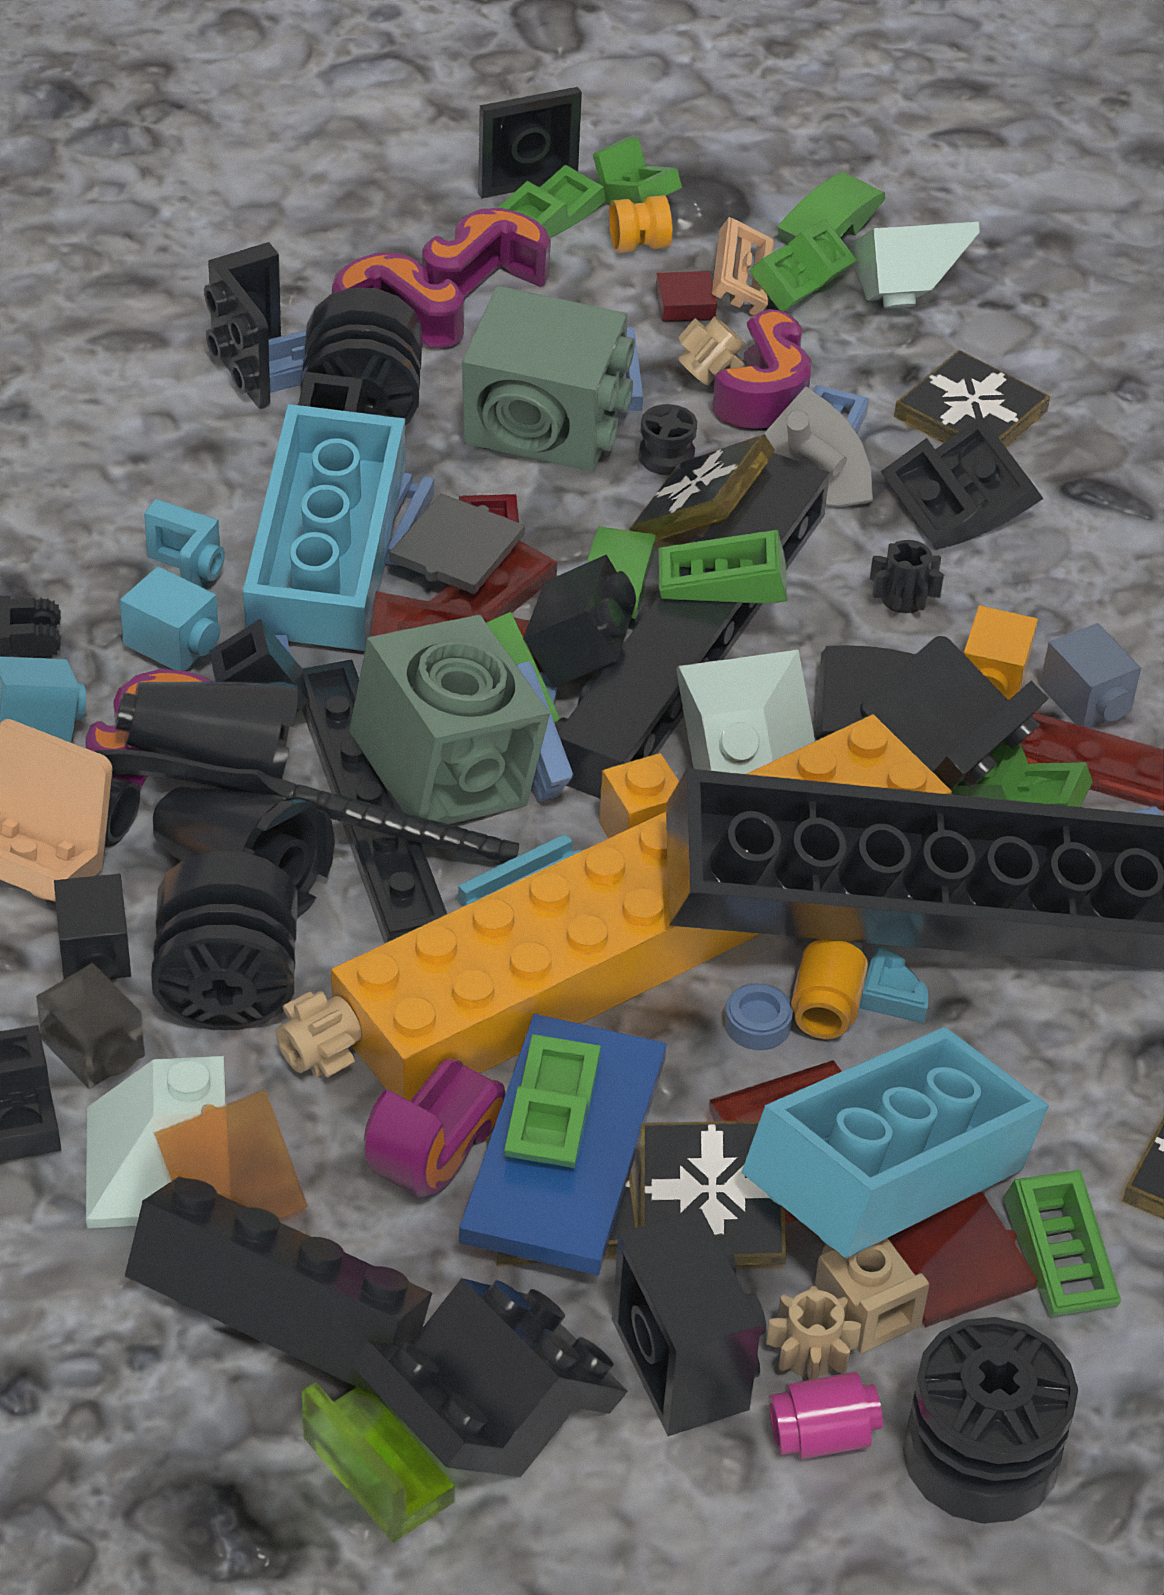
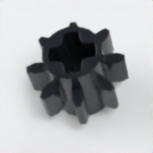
M900 540L890 543L888 545L887 558L883 556H873L869 578L874 581L872 596L874 598H882L887 608L898 613L907 614L925 610L927 596L933 598L941 597L944 574L939 571L941 564L940 555L932 556L931 550L925 544L915 540Z

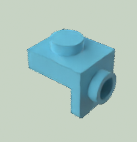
M155 499L144 512L147 557L180 568L181 578L203 588L208 580L213 581L219 575L224 563L225 551L220 546L219 520Z

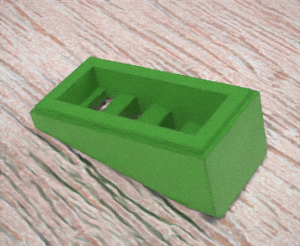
M778 530L659 548V590L662 599L741 603H780L788 601L786 563ZM680 567L691 568V575L680 576ZM705 568L715 569V571L705 573Z
M1081 1169L1014 1179L1003 1197L1012 1228L1049 1316L1055 1317L1117 1307L1121 1303V1298ZM1060 1208L1063 1217L1042 1220L1040 1211ZM1070 1231L1073 1240L1049 1243L1046 1234ZM1080 1254L1083 1264L1056 1268L1054 1258ZM1090 1278L1095 1289L1064 1295L1061 1282Z

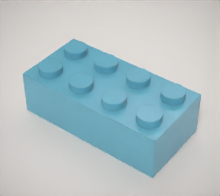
M292 404L287 405L243 588L246 627L262 619L274 635L287 634L288 641L365 651L367 637H369L406 465L404 418Z
M943 1027L765 1105L741 1173L766 1192L770 1199L783 1206L817 1234L826 1245L834 1248L843 1257L848 1258L1022 1171L1049 1104L948 1028Z

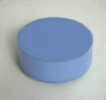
M759 983L744 985L732 992L727 1000L724 1020L725 1030L734 1042L745 1048L753 1050L775 1048L782 1044L790 1034L793 1017L791 1001L785 993L776 987Z

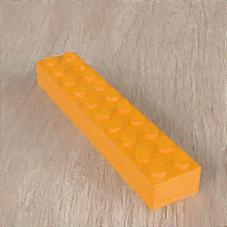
M874 714L747 773L749 775L952 794V791ZM666 812L332 968L331 994L332 998L335 996L343 998L350 1005L359 1021L362 1038L359 1042L352 1045L353 1049L386 1090H390L410 1101L438 1064L450 1058L462 1061L464 1066L482 1073L519 1055L534 1014L581 1024L760 934L669 926Z

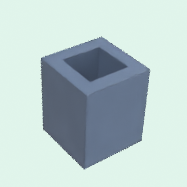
M1099 623L1048 642L1040 686L1080 730L1084 731L1106 721H1116L1132 711L1141 667Z

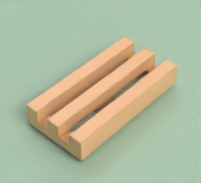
M728 217L719 230L712 294L721 299L727 291L731 294L730 304L740 308L746 301L750 303L749 313L755 315L766 308L769 296L754 277L752 279V287L747 285L748 269L752 262L751 243L757 245L755 265L763 257L773 253L774 240Z

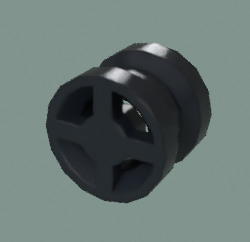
M673 404L656 405L646 410L641 419L640 432L643 439L639 447V460L647 470L659 475L670 476L679 463L695 458V446L692 442L696 438L698 421L695 415L687 408Z

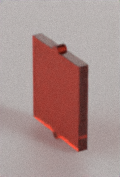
M983 1192L976 1193L888 1237L915 1276L922 1273L930 1283L922 1320L924 1327L1023 1294L1037 1287L1038 1280L1015 1245L1017 1234L1013 1230L1005 1229Z

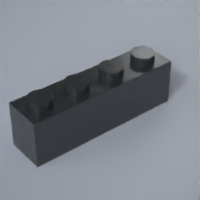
M181 1176L142 1201L125 1272V1277L377 1397L379 1395L350 1365L351 1361L368 1340L399 1347L403 1342L411 1343L423 1328L432 1292L410 1283L404 1274L395 1269L371 1265L345 1253L338 1243L330 1239L311 1237L281 1223L279 1218L270 1211L246 1207L218 1194L216 1189L205 1181L183 1178Z

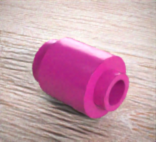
M857 1372L786 1384L785 1392L772 1394L768 1397L773 1436L780 1455L797 1452L799 1459H806L871 1447L872 1431L883 1428L882 1409L877 1389L874 1384L863 1386Z

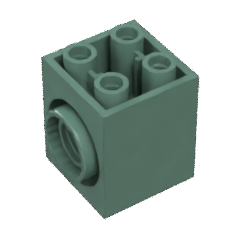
M496 285L462 360L464 444L594 472L602 451L610 452L614 446L618 429V419L616 418L618 412L626 413L632 398L633 380L626 378V372H628L632 363L635 340L634 338L627 337L628 313Z
M475 615L367 637L349 732L403 812L429 820L452 824L527 806L550 712L482 616Z

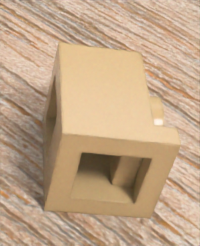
M888 1238L848 1258L843 1257L834 1248L828 1245L824 1246L822 1255L819 1256L815 1286H817L818 1290L828 1292L837 1299L842 1297L848 1299L845 1321H855L861 1324L858 1348H856L860 1354L922 1325L930 1283L922 1273L915 1276Z

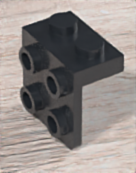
M270 242L208 260L209 284L204 287L206 305L211 313V329L206 331L209 351L215 361H222L231 372L233 383L239 393H247L258 408L270 404L269 340L281 337L279 254Z
M937 636L865 698L860 705V714L863 719L874 714L952 791L962 781L972 788L999 763L992 754L1004 743L1013 751L1040 726L1033 715L1049 698L1031 680L1010 700H1007L949 638Z

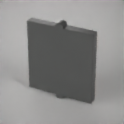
M440 493L390 550L389 561L426 575L428 581L439 580L475 594L525 535V525L489 512V508L485 505L476 507Z

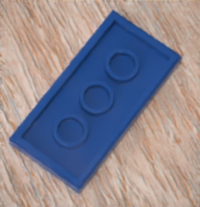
M534 1014L459 1227V1243L599 1276L666 1059L667 1043ZM532 1034L601 1045V1059L575 1168L506 1157L504 1155L517 1088L522 1084Z

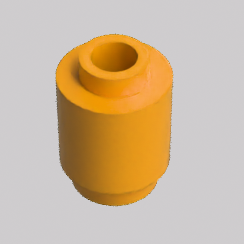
M821 939L812 942L803 951L791 1007L795 1014L796 1024L806 1034L820 1039H834L842 1036L848 1027L856 1021L868 970L867 958L860 949L847 941Z

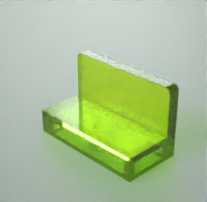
M313 1383L302 1390L304 1439L393 1543L455 1502V1485L375 1395L356 1387L333 1402L317 1383Z

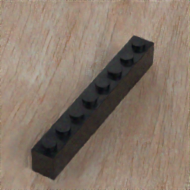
M766 450L752 470L746 468L742 472L737 482L735 493L728 503L723 501L719 503L712 516L710 527L703 537L696 535L691 543L778 530L787 570L825 516L830 472ZM680 567V576L691 575V568ZM705 568V573L715 571V569ZM659 591V596L652 606L645 605L639 611L632 633L622 645L618 661L606 665L597 680L590 679L587 681L580 693L575 710L568 719L562 717L555 725L573 772V776L566 786L601 799L602 770L658 754L684 717L676 668L683 665L724 660L763 603L662 599Z

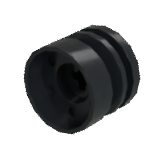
M353 287L329 295L315 306L307 322L301 389L305 372L363 379L364 414L404 418L406 426L410 423L419 407L420 370L422 364L423 327L414 309L398 296L377 288Z
M241 851L206 852L188 857L167 871L157 894L155 919L157 937L153 945L154 960L151 970L153 995L166 1012L186 1024L209 1030H242L265 1024L284 1011L283 1005L290 1002L295 990V942L297 938L298 912L297 888L288 874L266 858Z
M998 1317L966 1319L939 1332L924 1350L917 1375L903 1445V1454L908 1475L926 1500L953 1517L981 1524L1014 1521L1039 1508L1055 1487L1078 1395V1387L1072 1365L1053 1340L1027 1324Z

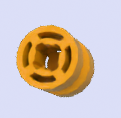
M665 195L647 197L643 203L636 204L629 199L611 200L609 205V229L611 242L616 253L633 252L638 245H648L651 249L670 248L672 243V217Z

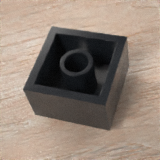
M701 1208L618 1233L612 1321L667 1436L750 1410L754 1378L760 1376L758 1347L760 1336L766 1333V1319L762 1305L753 1291L744 1292L735 1275L736 1263L728 1239L723 1233L714 1234Z

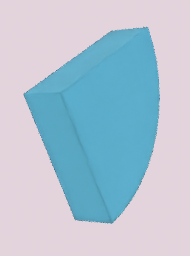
M875 945L859 1008L925 1024L928 1007V990L925 983L919 981L917 976L905 966V959L901 955L887 948Z

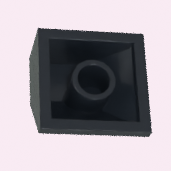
M579 87L480 105L478 194L481 199L516 192L527 181L537 187H541L564 165L578 171L582 92Z

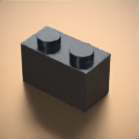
M606 554L544 582L523 639L554 688L618 661L636 604V593L629 577L623 571L617 572Z

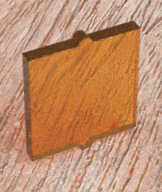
M264 1089L219 1107L205 1104L201 1108V1114L153 1132L170 1181L179 1176L205 1181L212 1185L218 1194L246 1207L265 1209L275 1214L278 1218L308 1207L269 1098Z

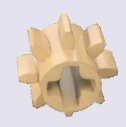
M715 316L706 326L694 318L678 337L680 344L686 348L678 357V360L689 372L707 386L711 384L715 379V375L721 370L741 368L745 365L742 361L743 359L737 354L745 345V342Z
M309 991L283 1005V1010L290 1021L276 1028V1038L283 1056L294 1070L302 1073L311 1068L316 1078L322 1074L328 1078L355 1063V1059L348 1047L361 1040L362 1032L354 1011L343 998L335 996L327 1000L323 991L315 994Z
M811 1286L810 1290L798 1294L794 1299L784 1294L780 1297L778 1316L769 1320L766 1344L773 1347H782L779 1361V1369L781 1371L790 1369L799 1376L809 1378V1380L825 1376L833 1369L842 1374L847 1371L850 1350L858 1348L861 1331L860 1323L845 1321L848 1305L847 1298L837 1299L828 1292L818 1290L817 1286Z

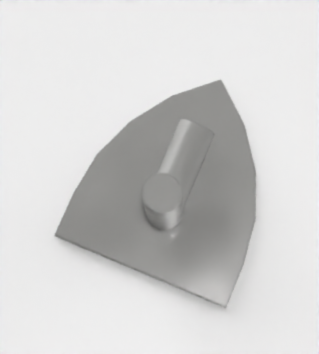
M805 387L774 421L735 469L739 474H742L746 468L752 470L765 451L768 450L830 472L826 507L840 508L873 502L871 467L862 441L850 422L828 401L808 387Z

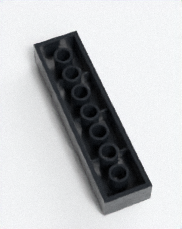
M689 768L685 770L666 803L669 926L1164 969L1163 815Z

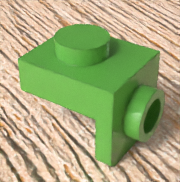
M637 137L624 138L593 154L600 185L604 186L605 203L621 199H629L634 204L643 203L647 197L666 196L682 188L677 168L645 165L640 141Z

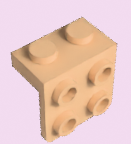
M4 719L0 722V880L30 891L38 898L56 902L54 880L95 876L102 870L112 779V764L107 757L11 719Z

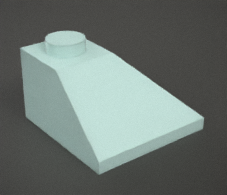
M979 221L874 228L849 245L850 251L858 260L854 263V267L866 300H883V305L886 309L915 306V297H920L931 291L979 234Z
M799 650L683 665L676 668L693 769L747 774L815 742Z
M224 1056L153 1059L87 1107V1229L137 1226L142 1201L179 1176L205 1181L212 1185L218 1194L230 1199L228 1114Z

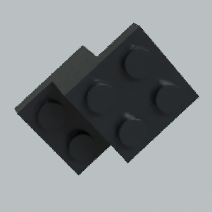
M461 1278L411 1343L403 1342L399 1347L368 1340L350 1363L356 1372L445 1467L520 1478L575 1408L610 1414L628 1392L609 1372L614 1366L610 1357L591 1341L583 1337L576 1339L561 1324L565 1314L555 1302L535 1289H530L527 1294L517 1292L509 1285L495 1280L492 1285Z

